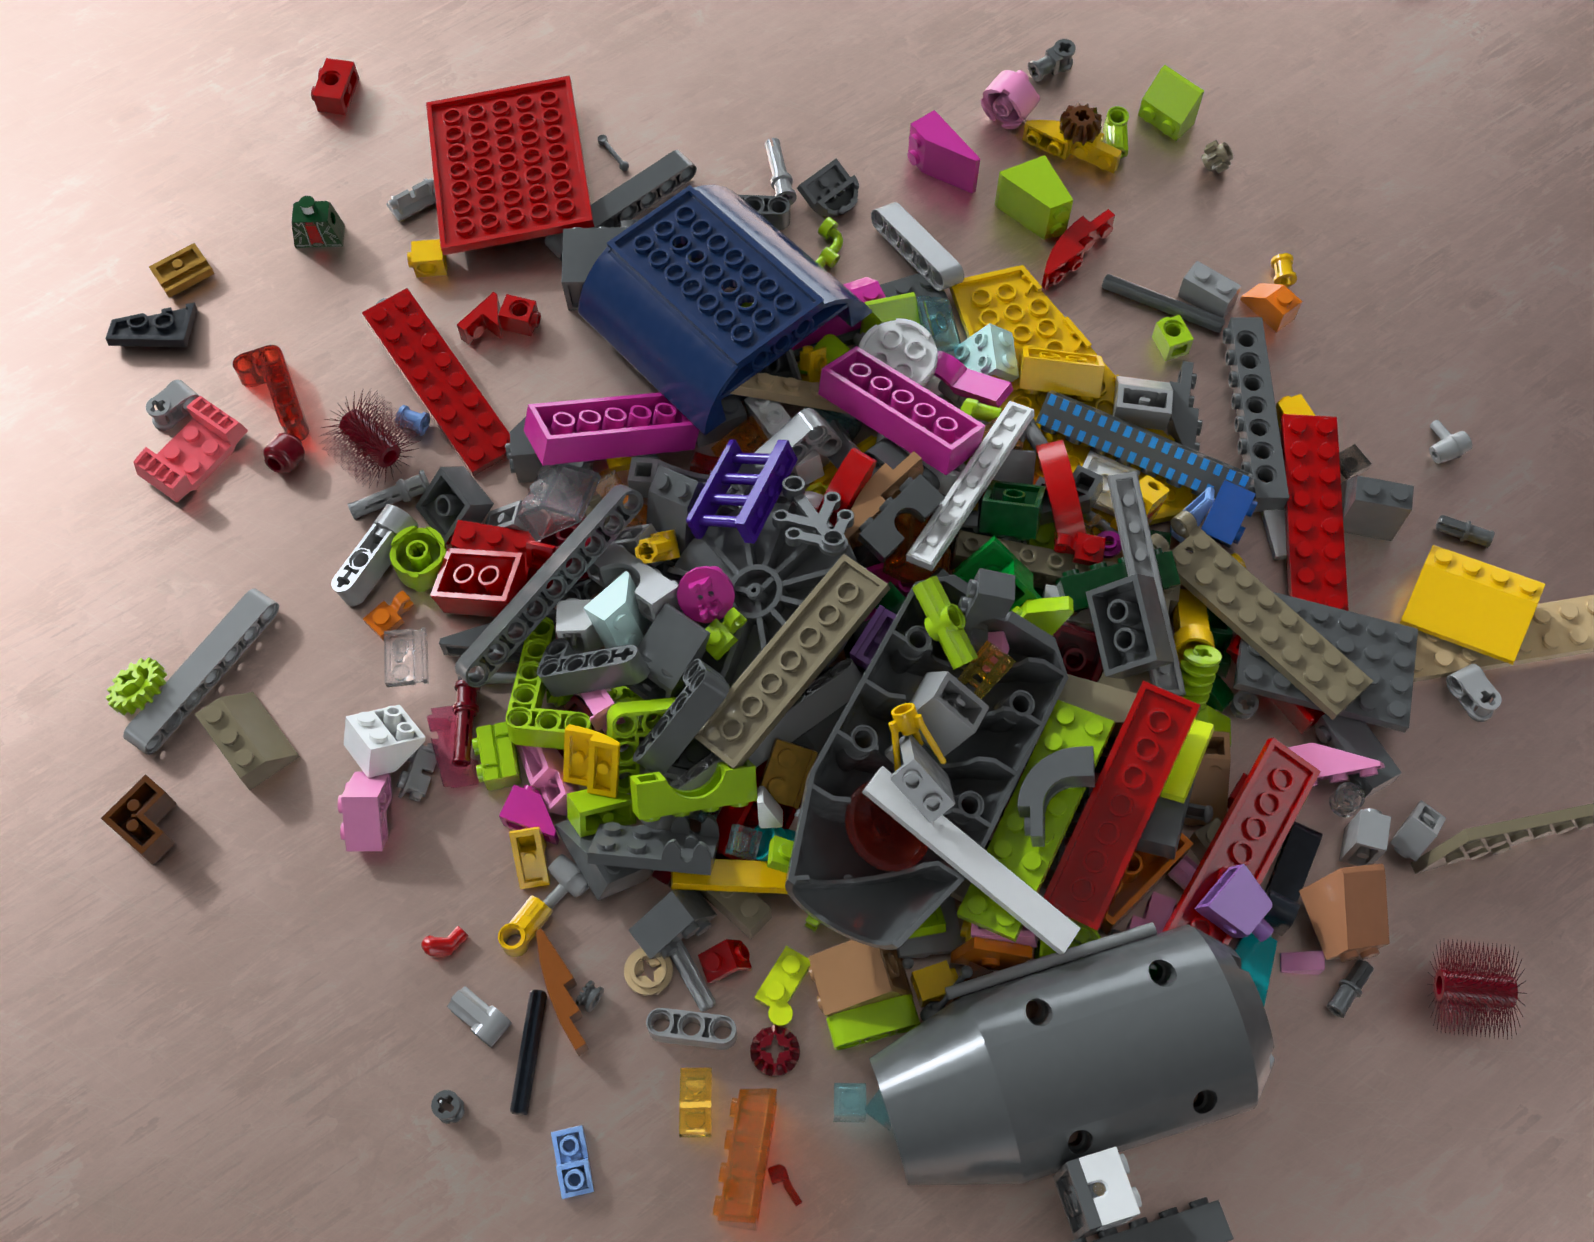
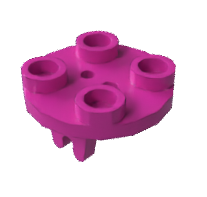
M703 566L690 570L682 577L677 589V599L685 615L694 621L711 623L716 618L718 620L724 618L726 613L733 607L735 591L733 583L723 573L721 568L717 566Z

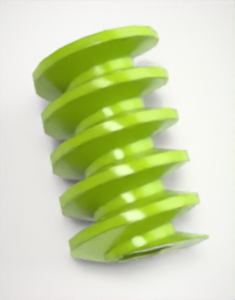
M1204 644L1197 645L1194 649L1185 650L1183 654L1185 659L1180 663L1186 692L1181 697L1200 704V710L1206 708V702L1213 687L1212 683H1214L1219 663L1222 659L1221 653L1216 648Z

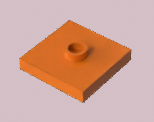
M975 936L951 952L950 963L968 966L969 962L972 961L987 969L999 971L1031 959L1032 947Z

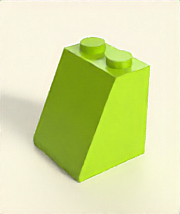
M1045 155L1000 171L995 198V206L1043 240L1059 237L1067 230L1073 198Z

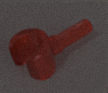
M781 1164L769 1167L768 1173L772 1185L782 1182L795 1206L801 1204L802 1200L791 1184L787 1169Z

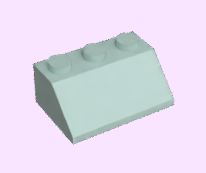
M627 571L584 607L606 649L624 645H635L638 647L653 623L639 613L634 594L637 587Z

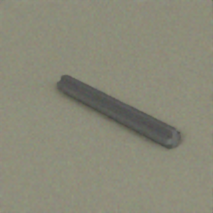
M1107 274L1103 280L1102 287L1106 290L1174 316L1181 315L1182 319L1212 331L1221 332L1225 324L1223 317L1111 274Z

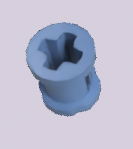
M402 405L397 412L398 417H400V420L402 419L408 423L405 427H412L411 430L413 429L417 434L423 436L430 424V414L412 411L406 405Z

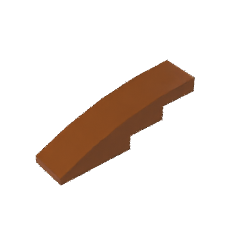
M542 928L536 931L539 960L547 992L561 1026L578 1056H581L589 1048L574 1023L583 1018V1015L568 993L569 990L577 986V983Z

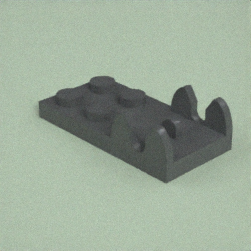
M707 815L702 821L699 832L691 831L690 820L687 816L675 817L671 830L654 829L646 825L635 827L623 826L616 822L600 823L588 851L587 864L711 875L719 847V826L716 819L711 815Z

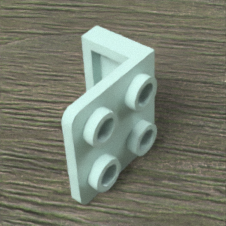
M989 323L957 345L954 350L955 358L968 369L989 376L995 375L1010 382L1019 378L1014 338L1012 332Z

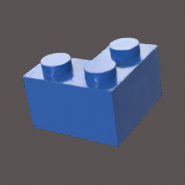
M1224 480L1201 529L1215 542L1228 548L1231 547L1232 543L1238 545L1246 529L1241 526L1245 515L1251 517L1258 502L1253 500L1256 493Z

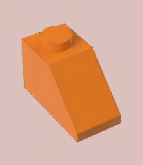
M1259 283L1240 298L1257 316L1262 317L1263 321L1276 333L1295 320L1303 302L1282 284Z

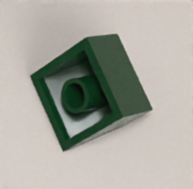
M992 480L982 499L979 532H985L989 536L995 537L1002 535L1014 536L1016 539L1024 541L1036 539L1040 527L1046 486Z

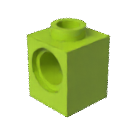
M1181 315L1162 318L1156 322L1152 334V339L1165 361L1189 354L1194 340Z

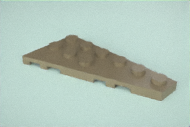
M1594 803L1464 829L1419 857L1416 862H1411V866L1415 874L1465 859H1477L1489 852L1497 855L1511 849L1510 846L1539 839L1554 833L1562 834L1575 827H1578L1579 830L1586 829L1594 825Z

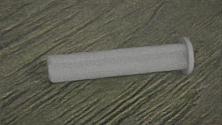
M680 940L677 943L679 948L670 957L700 1011H707L715 1005L716 1001L684 943Z

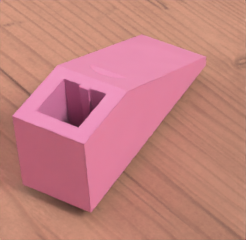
M1313 742L1288 747L1321 771L1313 787L1318 786L1317 781L1329 779L1330 783L1347 781V775L1359 773L1360 777L1377 775V769L1385 768L1384 763L1381 761Z

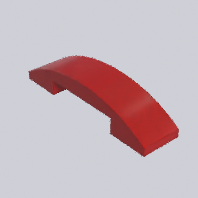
M1063 440L1036 445V452L1047 489L1057 538L1059 533L1070 535L1074 539L1078 532L1086 534L1077 488Z

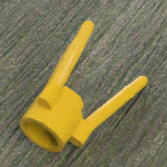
M905 703L895 707L891 711L893 721L888 723L892 734L895 771L901 767L899 732L904 736L913 734L918 743L923 746L924 743L919 729L940 763L946 764L945 757L926 727L922 715L918 714L913 703Z

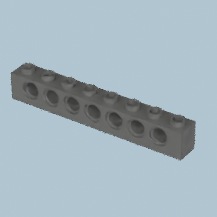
M1231 317L1228 327L1223 330V343L1227 344L1228 349L1225 361L1226 365H1230L1228 383L1229 387H1233L1234 392L1231 405L1232 409H1236L1237 414L1234 426L1235 431L1239 432L1240 436L1238 440V454L1242 455L1243 458L1241 470L1254 475L1248 488L1249 491L1256 493L1253 500L1258 502L1254 512L1283 510L1289 499L1263 319L1262 317Z

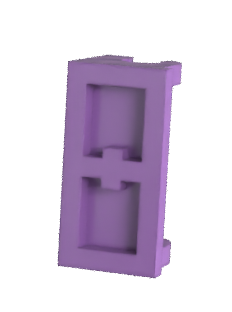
M882 605L878 607L850 651V659L853 660L855 665L864 670L869 666L896 617V614L885 609Z

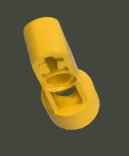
M1180 589L1179 602L1172 611L1173 638L1179 665L1185 659L1183 654L1187 649H1194L1195 646L1202 644L1215 648L1214 637L1209 628L1207 607L1189 590Z

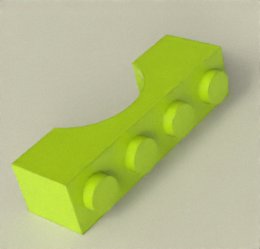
M749 759L743 766L735 769L723 761L718 762L712 777L704 785L692 790H680L670 786L660 772L630 776L632 809L638 819L645 822L658 821L662 816L668 815L684 817L688 816L690 812L698 810L714 812L719 810L720 807L728 805L744 807L749 802L757 801L758 798L756 767Z

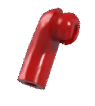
M457 926L447 938L426 936L422 940L421 947L425 954L431 957H448L466 940L468 934Z

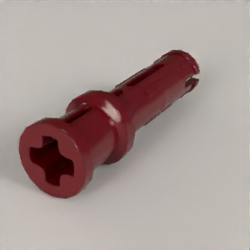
M458 680L454 686L457 691V697L452 709L456 715L452 764L456 767H468L471 765L474 717L479 712V706L476 704L477 693L481 687H472L465 681Z

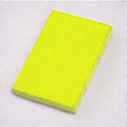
M1195 719L1160 797L1185 803L1214 732V724Z

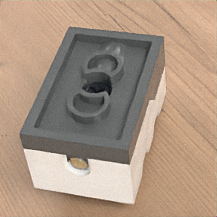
M1116 1146L1068 1161L1053 1176L1075 1240L1098 1234L1113 1227L1125 1225L1127 1221L1140 1214L1139 1207H1142V1201L1139 1192L1135 1186L1131 1187L1127 1174L1130 1173L1127 1159L1123 1153L1119 1154Z

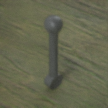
M599 135L598 143L606 147L620 164L619 167L622 171H627L629 168L628 162L623 161L608 143L606 135Z

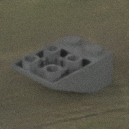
M664 604L637 647L650 668V673L642 682L627 685L626 687L644 700L678 697L686 687L683 681L685 670L695 659L702 660L711 633L670 604Z

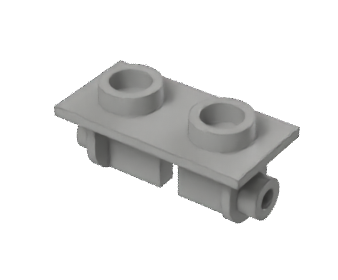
M427 178L423 179L424 181L414 185L411 191L407 189L396 196H391V200L386 205L399 222L436 203L434 180L432 178L429 180Z
M428 743L427 746L422 744L408 758L407 761H410L408 770L402 771L397 783V787L401 788L399 798L405 793H409V798L414 801H420L422 797H425L431 777L421 772L422 769L431 773L434 771L440 755L438 751L439 746Z

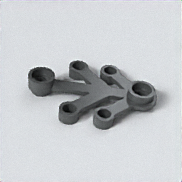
M799 476L785 478L782 482L783 495L788 501L795 502L805 517L779 509L772 514L773 526L783 529L788 525L815 530L819 534L802 532L799 528L791 527L785 531V543L791 547H797L802 543L818 546L822 553L829 556L843 554L848 548V540L844 534L847 528L854 525V513L848 509L840 510L837 513V523L834 529H830L827 526L833 511L841 506L840 494L837 492L826 493L823 506L818 514L805 496L804 479Z

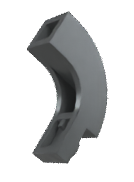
M1093 746L1071 747L1056 751L1038 762L1026 776L1019 792L1018 811L1020 817H1025V836L1031 837L1033 847H1045V812L1050 800L1057 793L1073 787H1095Z

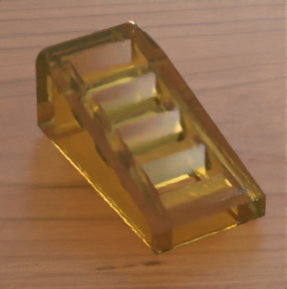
M988 640L977 652L978 658L971 661L958 677L962 684L966 685L969 682L975 687L974 694L980 699L991 690L1016 662L997 645ZM993 656L998 659L996 664L990 660ZM984 665L991 669L988 674L981 669ZM976 673L984 679L981 684L973 678Z

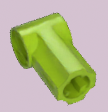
M1114 106L1107 112L1103 133L1105 135V143L1122 150L1121 158L1128 155L1127 122L1129 113L1123 107Z

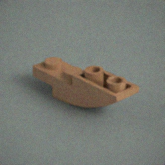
M914 451L895 469H892L885 463L866 483L851 508V511L854 513V525L847 528L844 534L852 550L856 546L860 547L863 545L858 541L859 534L861 533L859 527L869 517L875 519L881 513L879 510L880 506L889 497L895 499L901 493L899 490L900 486L909 477L915 479L919 474H923L922 458Z

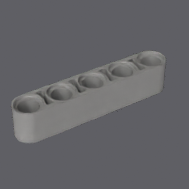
M893 202L871 212V220L875 229L937 291H942L963 282L964 271L960 263L899 203Z

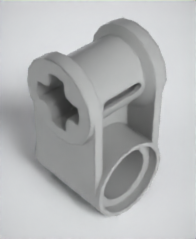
M174 380L147 402L146 411L152 417V423L157 429L169 430L190 414L186 407L199 395L182 380Z
M1470 664L1447 676L1446 684L1449 691L1458 699L1473 720L1487 721L1491 718L1494 710L1501 705L1502 698L1500 693L1494 688L1478 665Z

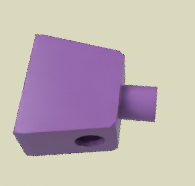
M1244 864L1229 867L1195 907L1198 913L1233 938L1247 937L1252 933L1260 942H1263L1274 931L1272 926L1264 919L1273 906L1272 901Z

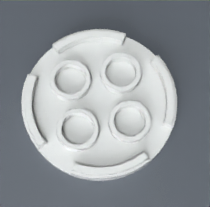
M896 318L894 321L874 325L865 333L859 344V348L923 387L935 373L938 362L936 344L930 332L912 320Z

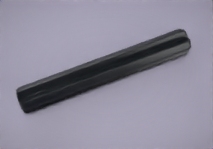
M531 990L529 993L510 1107L511 1113L515 1115H527L547 999L546 992L542 990Z

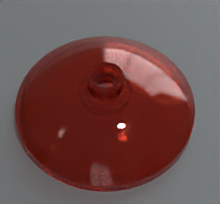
M868 781L854 791L850 797L851 803L846 808L845 824L850 842L856 852L875 868L889 872L906 870L917 864L924 857L929 847L862 793L870 782ZM876 826L880 829V834L878 833Z

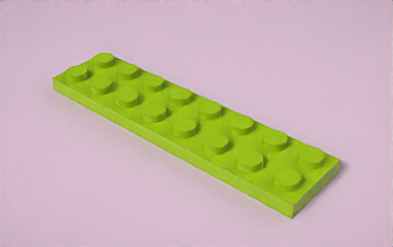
M1057 700L986 850L1037 893L1042 886L1086 787H1073L1062 790L1050 800L1045 812V847H1033L1031 837L1025 836V817H1020L1018 811V797L1022 783L1030 770L1043 758L1066 748L1093 746L1096 767L1115 726L1114 720L1061 700ZM973 883L970 884L957 912L958 918L1016 942L1023 924Z

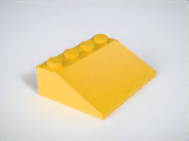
M1432 545L1400 624L1417 628L1418 631L1513 665L1544 590L1545 583Z

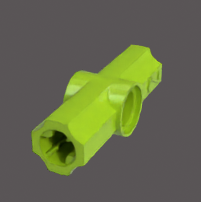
M937 575L915 585L912 589L927 617L924 622L926 631L933 640L940 642L953 670L978 658L964 630L966 624L964 614L957 605L950 603Z

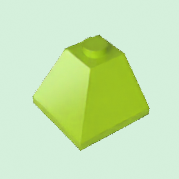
M911 292L864 302L872 310V313L862 320L860 334L862 332L866 333L874 325L894 321L896 318L908 319L920 324L915 293Z

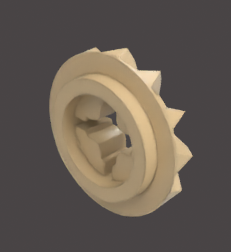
M639 948L628 957L625 963V980L634 992L644 996L659 994L669 986L673 976L672 961L670 957L664 959L662 956L650 959L644 950ZM645 960L651 968L657 967L658 969L654 971V982L647 975L640 976L644 972L643 961Z

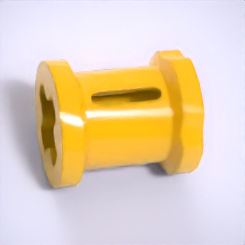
M1277 254L1271 259V267L1275 271L1274 284H1282L1289 287L1297 282V275L1293 272L1292 267L1294 259L1291 254Z

